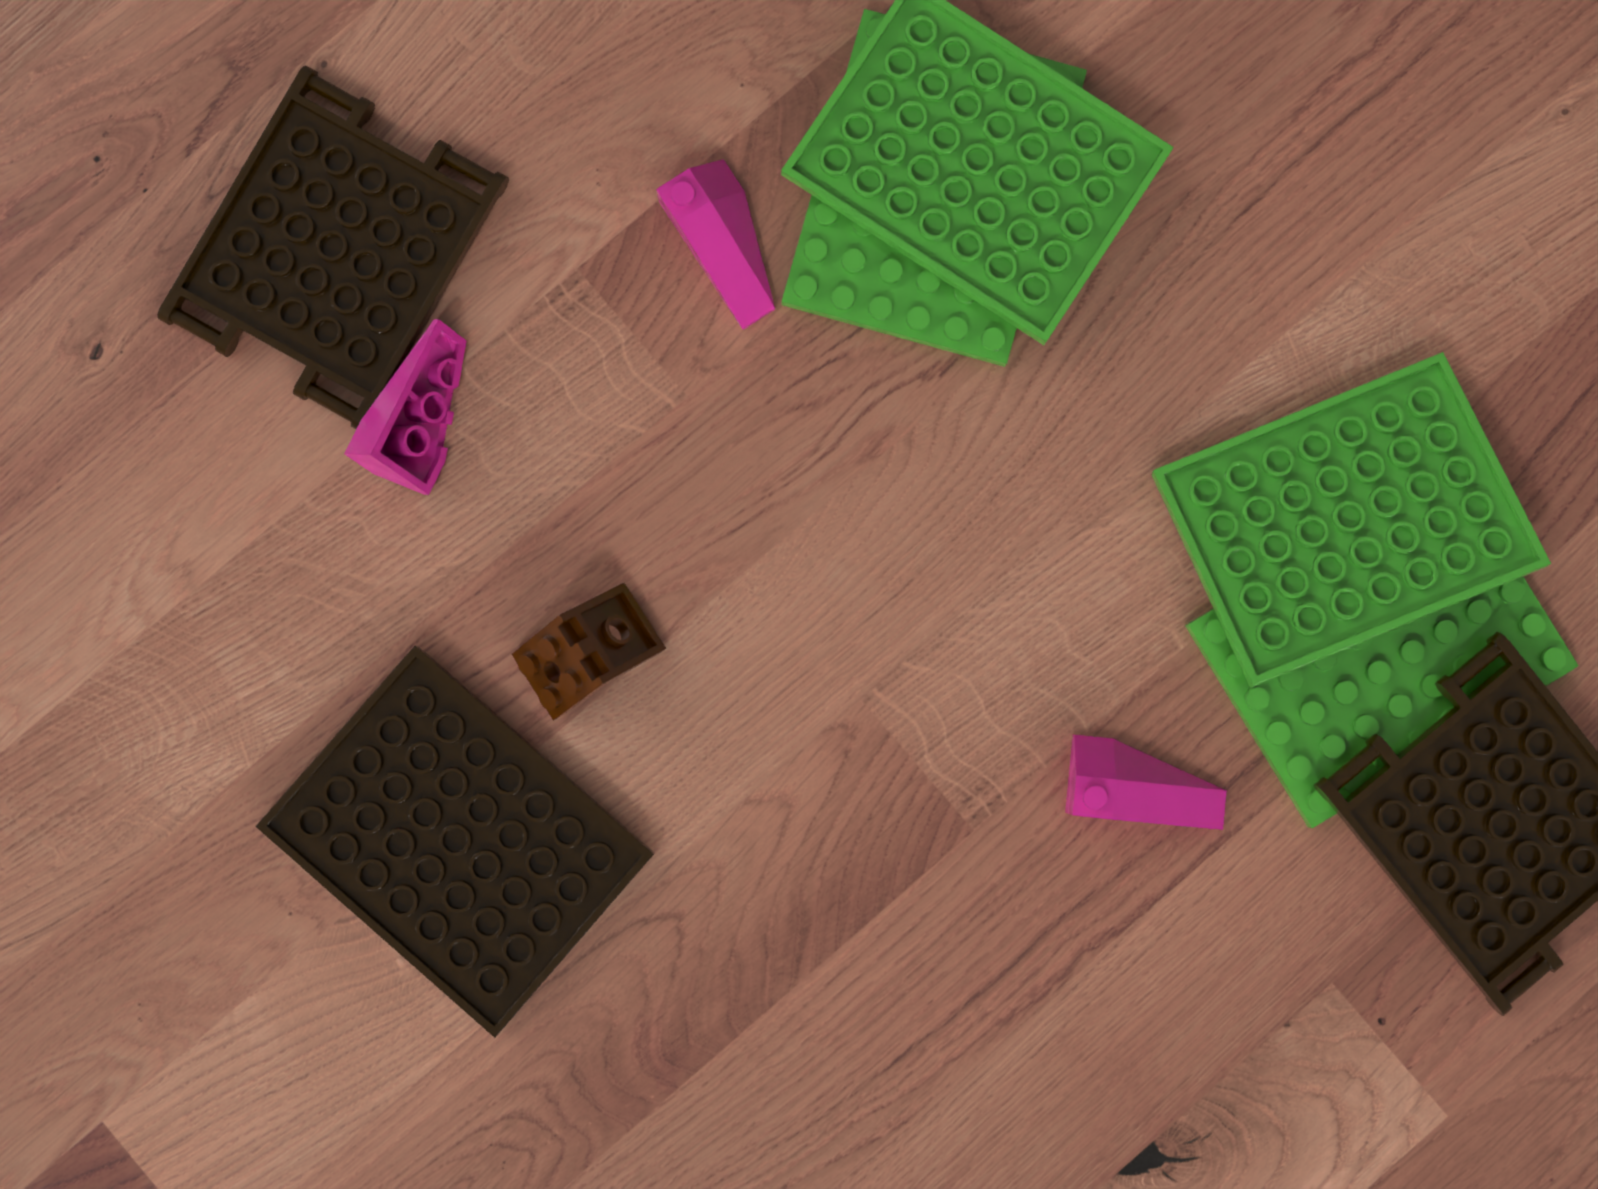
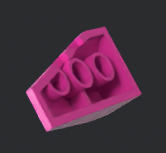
M724 159L688 168L657 188L656 192L660 205L742 330L774 311L775 305L745 191Z
M434 319L361 419L344 455L374 475L421 494L429 495L446 461L448 448L443 446L447 425H452L454 412L450 411L453 390L459 386L467 341L441 320Z
M1073 734L1065 813L1101 819L1223 830L1227 790L1115 739Z

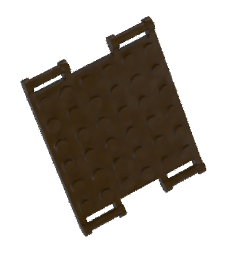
M305 65L296 75L160 306L157 318L168 325L174 323L215 346V351L225 357H229L235 351L243 331L306 366L294 386L293 394L302 400L309 398L350 421L351 427L357 429L361 419L406 359L497 199L505 192L509 183V177L498 171L495 174L452 151V146L442 140H439L434 145L426 161L422 163L361 129L372 117L375 103L364 97L356 98L318 77L317 71ZM312 90L351 113L347 120L305 98L306 93ZM446 164L486 186L482 195L442 174L439 172V169ZM185 299L228 322L224 330L220 332L183 311L182 304ZM320 374L363 397L364 399L359 408L317 386L316 381Z
M1495 632L1487 639V645L1452 675H1444L1435 683L1440 693L1453 704L1454 708L1398 755L1395 754L1382 737L1378 734L1372 735L1365 741L1367 745L1328 779L1322 777L1314 784V787L1332 806L1486 997L1491 1007L1501 1016H1504L1512 1009L1511 1003L1549 971L1555 973L1564 965L1548 943L1598 901V751L1511 642L1500 632ZM1500 656L1506 664L1467 696L1461 688ZM1379 758L1384 766L1344 799L1339 790ZM1533 955H1537L1538 959L1499 991L1497 986Z

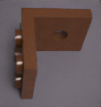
M622 583L560 614L511 655L518 664L519 670L525 675L539 697L541 705L547 710L554 721L606 683L657 656L666 647L626 584ZM609 625L619 631L621 640L611 634ZM555 664L559 667L561 674L556 670Z

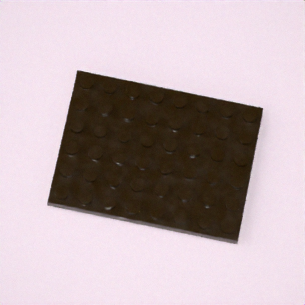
M416 645L255 826L494 1038H496L655 854Z

